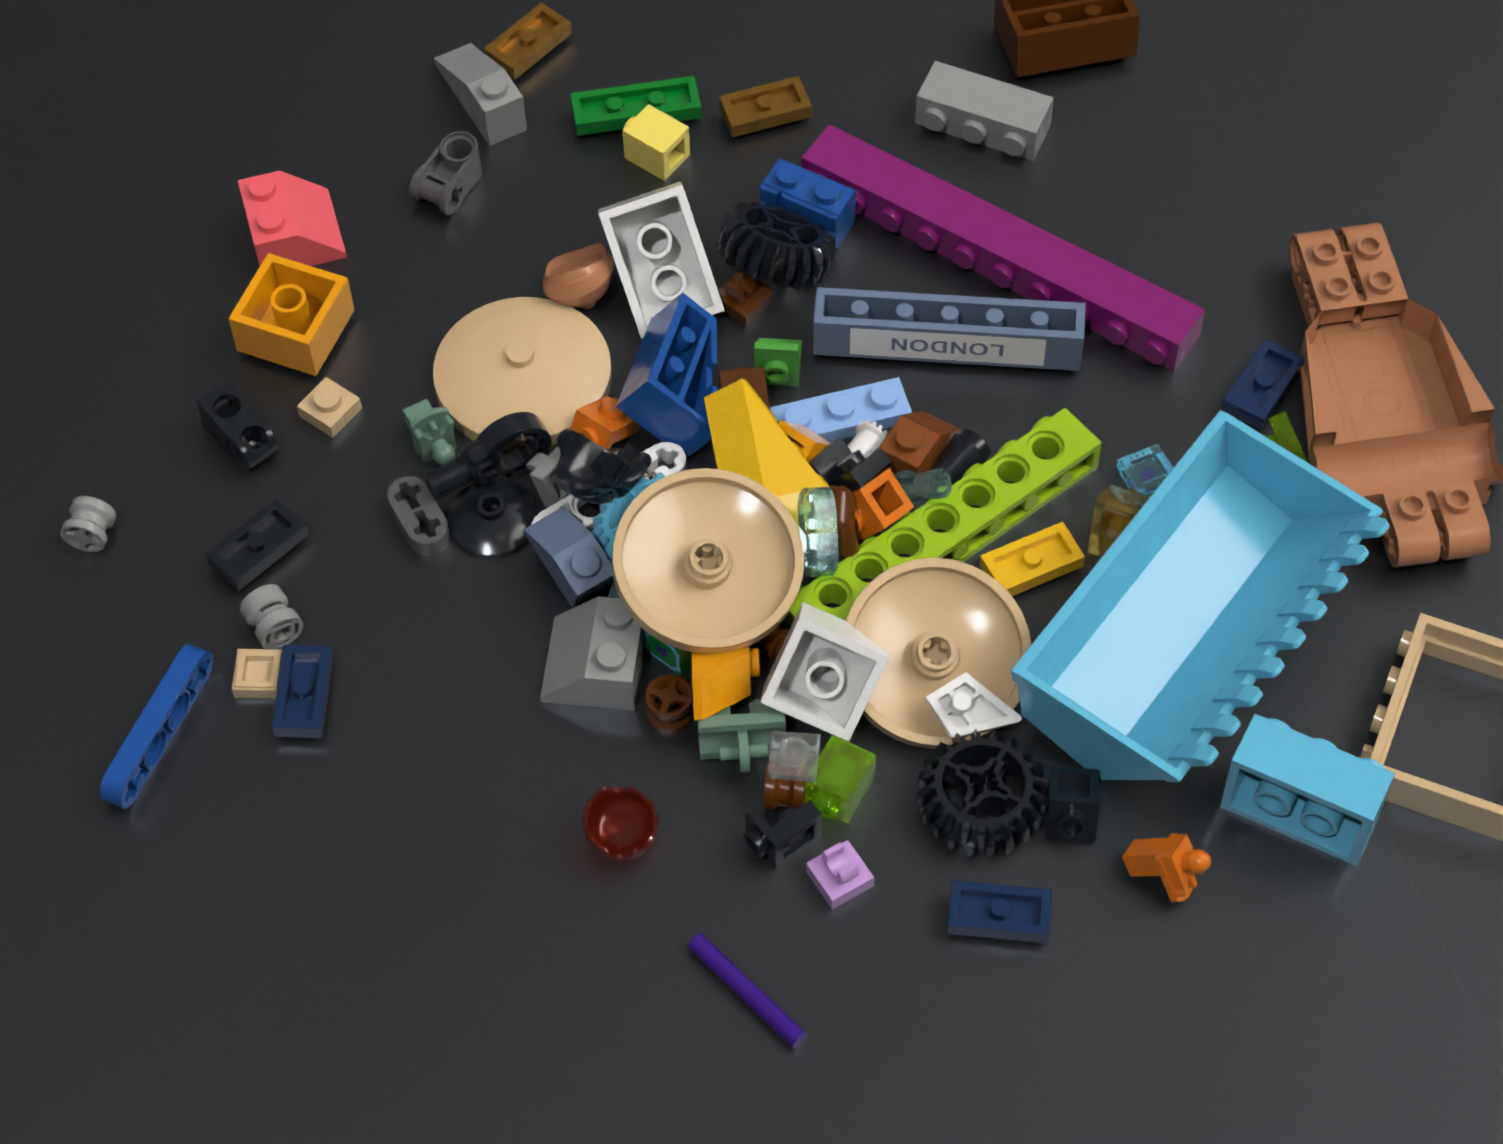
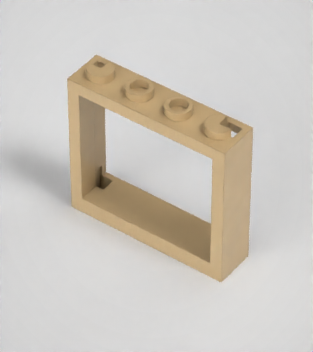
M1420 613L1414 633L1404 630L1396 654L1405 657L1402 667L1391 666L1383 693L1391 695L1389 705L1386 707L1378 704L1369 730V732L1378 734L1375 746L1364 744L1360 758L1375 760L1384 769L1395 773L1385 801L1503 841V806L1384 766L1422 653L1503 680L1502 639Z

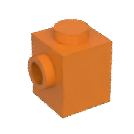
M890 468L875 475L861 488L852 492L856 499L855 531L858 542L886 529L914 508V505Z

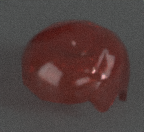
M605 786L600 788L586 802L582 824L587 842L598 854L608 859L621 861L641 857L644 852L650 849L656 840L659 819L653 802L634 787Z

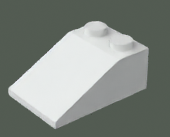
M681 181L598 209V214L641 339L644 338L651 318L682 292L711 315L725 311Z

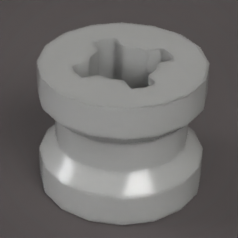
M78 496L74 498L69 509L71 519L64 521L60 531L61 538L67 544L82 551L99 552L103 550L108 539L105 531L113 526L117 516L115 510L106 502L94 497Z

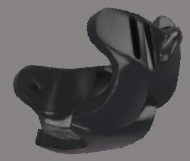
M565 429L557 438L560 458L556 468L550 473L549 478L556 486L570 495L592 504H601L611 496L620 498L626 495L645 476L652 460L649 454L637 452V449L629 443L622 449H605L572 429Z

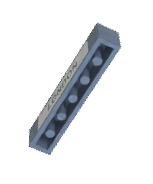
M817 287L813 322V355L1080 371L1085 333V303Z

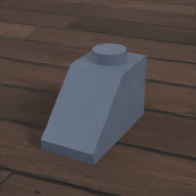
M561 507L524 529V534L571 608L584 603L612 586L614 582L612 563L592 532L566 508Z

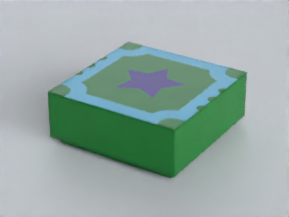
M643 629L645 651L682 676L692 665L691 652L667 645Z

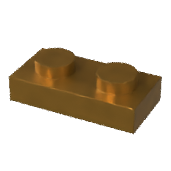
M541 2L484 48V54L504 68L509 77L516 80L572 34L571 22Z
M799 76L719 96V108L732 138L812 117V104Z

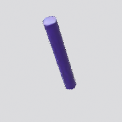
M698 933L690 940L688 948L793 1049L797 1048L805 1040L807 1033L702 933Z

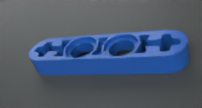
M186 644L178 652L107 768L99 792L100 798L103 801L126 809L137 799L210 676L213 667V654L210 651Z

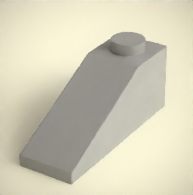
M472 43L434 58V64L489 146L527 130L522 94L505 69Z

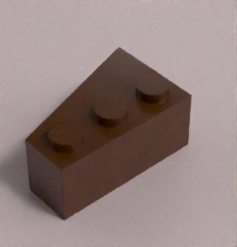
M995 0L994 28L1016 76L1021 77L1137 56L1140 15L1132 0Z

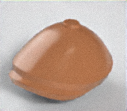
M601 243L555 257L546 267L542 283L543 293L561 305L573 308H592L602 298L610 285L615 264L614 258Z

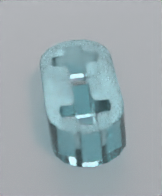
M804 487L801 489L798 498V523L804 551V573L809 577L833 576L839 562L835 497L830 487Z

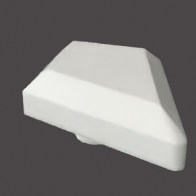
M967 672L925 698V701L950 739H953L956 733L964 737L971 735L975 729L981 733L1018 724L1022 720L1021 715Z

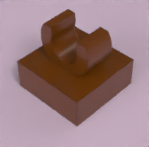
M736 272L718 289L725 310L723 313L745 328L774 302V290L762 283L761 280H752L751 276L746 273Z

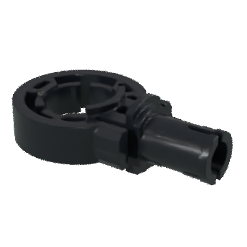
M516 412L506 415L487 426L476 440L460 447L461 452L458 453V458L430 472L424 473V480L435 500L469 483H473L480 488L492 481L515 480L531 471L527 469L526 464L537 453L545 455L549 453L552 444L551 436L539 417L533 413ZM521 434H523L525 441L522 442L524 448L521 451L517 448L509 454H501L508 444L520 440Z

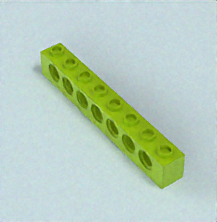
M1063 408L1052 417L1045 416L1041 418L1026 435L1017 441L1013 439L1006 442L994 457L983 464L977 463L970 467L962 479L949 488L942 487L935 491L927 503L914 512H907L895 521L891 528L877 537L871 536L865 539L859 545V552L845 558L841 562H832L822 571L818 578L805 587L800 586L796 600L785 619L781 622V627L784 629L791 628L802 602L846 621L856 598L870 583L862 580L875 579L881 573L901 563L923 558H945L965 562L1095 471L1099 465L1102 442L1066 408ZM977 505L980 506V508H973L970 506ZM941 529V530H945V531H947V532H936V531H933V530ZM899 554H908V555H911V556H910V557H900V556H898V555H899ZM834 603V604H838V605H840V606H839V607H835V608H830V607H827V606H825V605Z

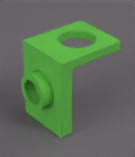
M759 338L758 341H755L754 368L764 367L766 385L799 387L802 340Z

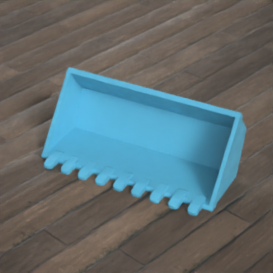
M1220 410L1012 668V680L1017 682L1022 716L1086 769H1099V780H1165L1166 782H1180L1191 767L1211 765L1219 755V752L1213 745H1209V742L1213 737L1232 736L1241 725L1236 716L1230 715L1233 710L1239 707H1253L1258 703L1263 693L1259 687L1253 686L1255 681L1261 678H1274L1279 675L1285 664L1280 658L1274 657L1279 650L1296 649L1303 643L1306 635L1301 629L1296 628L1300 622L1319 620L1328 608L1323 601L1317 600L1321 594L1341 591L1348 583V578L1344 573L1338 572L1342 566L1361 564L1369 554L1367 548L1359 544L1361 540L1380 537L1389 528L1390 524L1387 520L1379 517L1383 510L1235 417Z

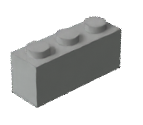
M935 61L916 96L915 124L932 131H939L964 139L973 144L990 147L1011 156L1034 161L1051 126L1054 97Z

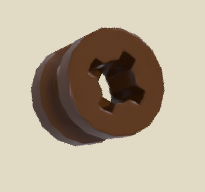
M666 674L655 678L646 688V717L649 725L655 731L661 734L674 735L683 732L693 721V692L690 684L685 679L677 675ZM676 705L674 710L669 711L670 707Z
M767 762L764 810L774 811L779 806L795 807L798 809L804 804L807 765L796 764L792 768H782L777 762Z

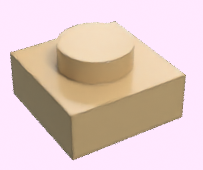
M327 377L297 405L299 417L332 438L362 409L359 397Z

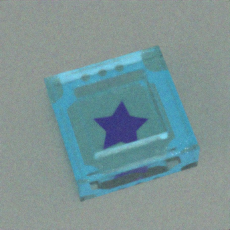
M1155 444L1118 459L1116 469L1137 502H1141L1152 496L1172 471L1173 466L1160 446Z

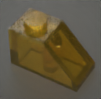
M1112 484L1099 493L1095 501L1088 553L1102 557L1149 498L1136 490L1123 489Z

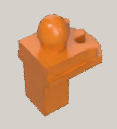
M1171 833L1168 838L1134 839L1122 856L1130 877L1160 876L1171 902L1185 901L1190 896L1193 888L1197 887L1195 875H1203L1211 865V857L1207 852L1193 849L1188 835Z

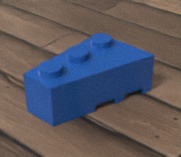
M683 292L652 317L616 405V408L660 441L679 445L684 450L686 459L712 439L704 397L718 391L717 387L712 385V368L717 365V319Z

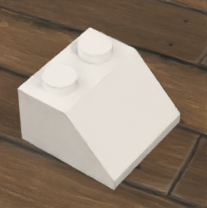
M802 602L764 683L760 703L849 742L889 659V654L847 621Z

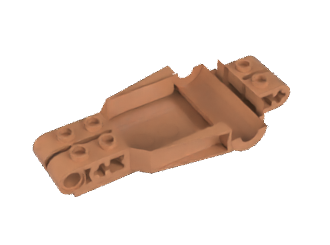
M1379 222L1338 228L1336 234L1333 229L1292 234L1289 239V257L1292 267L1291 277L1308 325L1300 356L1305 359L1300 374L1310 464L1383 510L1379 517L1385 518L1390 526L1381 536L1393 568L1437 562L1439 557L1443 560H1453L1487 555L1490 550L1491 536L1482 504H1487L1491 485L1503 484V466L1499 464L1495 454V434L1490 423L1494 412V406L1437 313L1408 299L1385 231Z

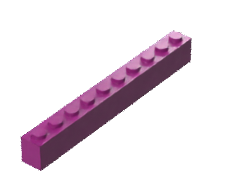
M830 124L801 157L802 168L857 190L856 214H860L880 224L885 230L896 232L916 242L921 248L934 251L952 260L959 267L970 269L988 278L995 285L1007 288L1029 300L1085 303V328L1105 337L1112 344L1121 345L1143 356L1152 364L1161 365L1174 372L1200 337L1205 312L1204 308Z

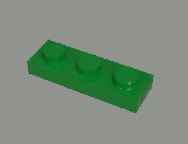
M695 76L570 93L577 136L622 130L626 122L631 117L637 116L648 104L678 121L702 118Z

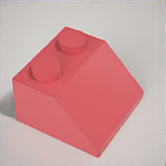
M275 171L237 180L259 267L268 253L309 266L347 258L328 188L283 171Z

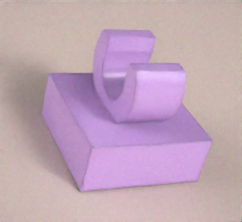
M848 840L835 844L823 851L821 855L806 863V873L832 910L874 887V876Z

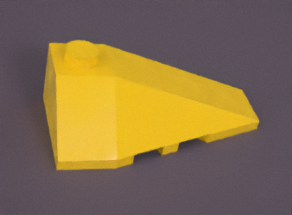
M740 379L705 396L704 402L717 469L731 471L748 477L773 493L783 503L795 521L803 548L831 536L827 509L822 504V494L830 486L803 457L804 453L795 442H791L777 424L776 417L747 380Z

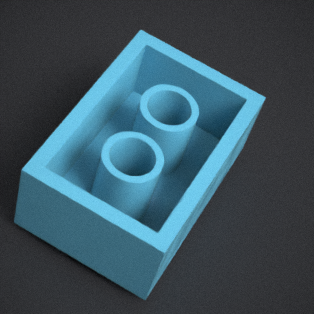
M1254 714L1232 758L1220 807L1354 866H1358L1379 820L1395 773L1384 769L1375 760L1359 758L1337 749L1328 740L1312 738L1297 732L1281 720L1267 719Z

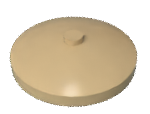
M515 297L498 300L475 309L460 319L448 331L435 355L433 380L439 406L448 409L450 417L455 423L454 427L471 440H476L487 426L501 417L516 412H530L539 417L551 436V446L558 444L557 438L563 430L571 428L577 409L609 395L612 382L610 352L602 333L584 314L573 307L558 304L550 299ZM521 434L520 440L508 444L505 450L514 451L518 448L521 451L524 448L522 442L525 441L523 434Z
M701 468L684 470L670 474L649 485L631 502L624 512L616 530L612 550V573L619 598L631 617L641 628L659 641L674 648L702 654L736 651L748 647L769 635L791 610L796 600L804 571V551L801 536L795 521L783 503L756 481L721 469Z
M915 559L901 563L881 573L856 598L846 621L889 654V659L862 713L872 725L884 734L905 744L920 748L936 749L940 742L952 747V739L944 730L925 701V698L965 672L1012 709L1019 703L1017 682L1012 680L1011 670L1032 645L1030 632L1024 615L1014 598L996 579L986 572L967 563L952 559ZM993 730L981 732V738L991 733ZM971 735L962 738L968 741L971 740Z

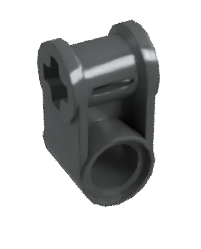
M455 131L446 135L427 161L413 175L409 187L410 197L417 201L423 199L439 206L440 211L446 215L454 214L462 204L465 196L483 174L476 138L464 131Z

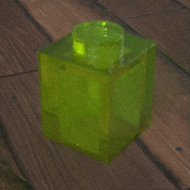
M832 735L805 779V803L811 800L821 811L824 818H837L849 823L875 778L876 754Z

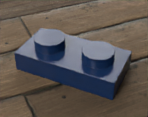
M1265 339L1224 398L1221 410L1262 430L1300 374L1305 360L1304 357Z
M283 646L272 724L275 737L323 738L333 662L331 646Z
M952 880L947 934L1048 944L1052 890Z

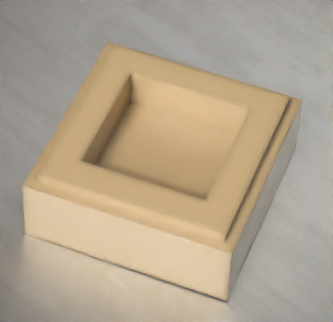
M237 649L232 683L234 698L276 699L283 650Z

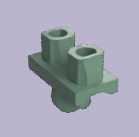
M755 699L749 703V713L731 715L729 706L704 720H697L700 760L720 758V761L739 759L740 773H750L751 758L768 757L769 754L787 753L785 713L760 703L761 699Z

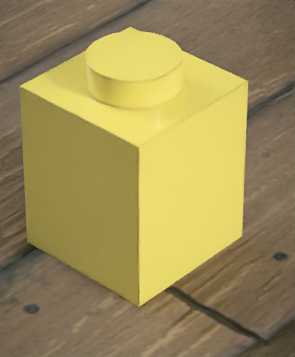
M649 104L637 116L631 117L622 130L624 158L663 181L690 156L689 127Z

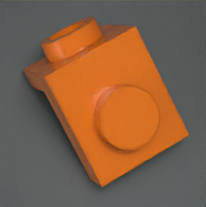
M605 396L577 409L570 429L599 446L609 449L612 444L637 433L640 425L616 408L619 399Z

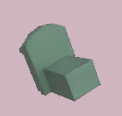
M425 399L403 409L405 423L411 432L414 451L417 456L420 455L424 463L434 459L438 464L445 465L455 459L454 449L457 448L453 429L455 423L451 419L446 407L432 408L429 401Z

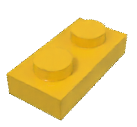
M1064 522L980 555L981 569L996 579L1011 596L1082 568L1085 561L1083 552Z

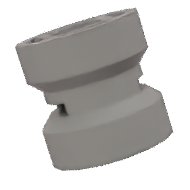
M276 584L264 585L253 590L244 598L240 606L242 616L247 624L256 627V638L265 649H281L284 645L291 644L298 638L304 627L298 613L294 609L287 607V596L281 587Z

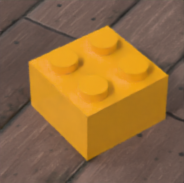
M268 253L228 320L237 351L317 376L355 309L347 277Z

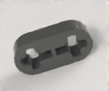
M414 476L401 477L392 482L387 492L390 511L409 546L415 553L421 556L440 554L448 546L450 534L446 518L427 485L421 479ZM409 495L412 499H416L417 508L412 510L408 502L402 500V497ZM425 522L428 529L432 533L435 532L436 535L428 538L425 533L421 534L420 524Z

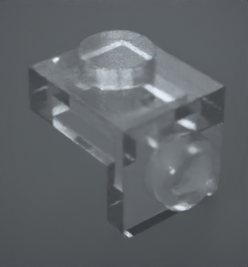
M772 731L768 776L771 779L809 782L819 780L821 734Z

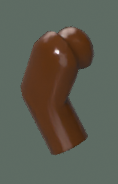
M832 485L823 492L822 504L827 509V517L836 553L840 557L853 556L860 549L855 531L856 499L852 491L846 486L838 487Z

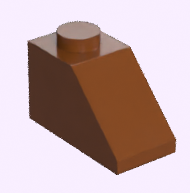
M924 411L901 416L879 446L891 462L877 474L890 468L905 493L916 499L927 484L925 477L931 472V469L953 435L961 434V429Z

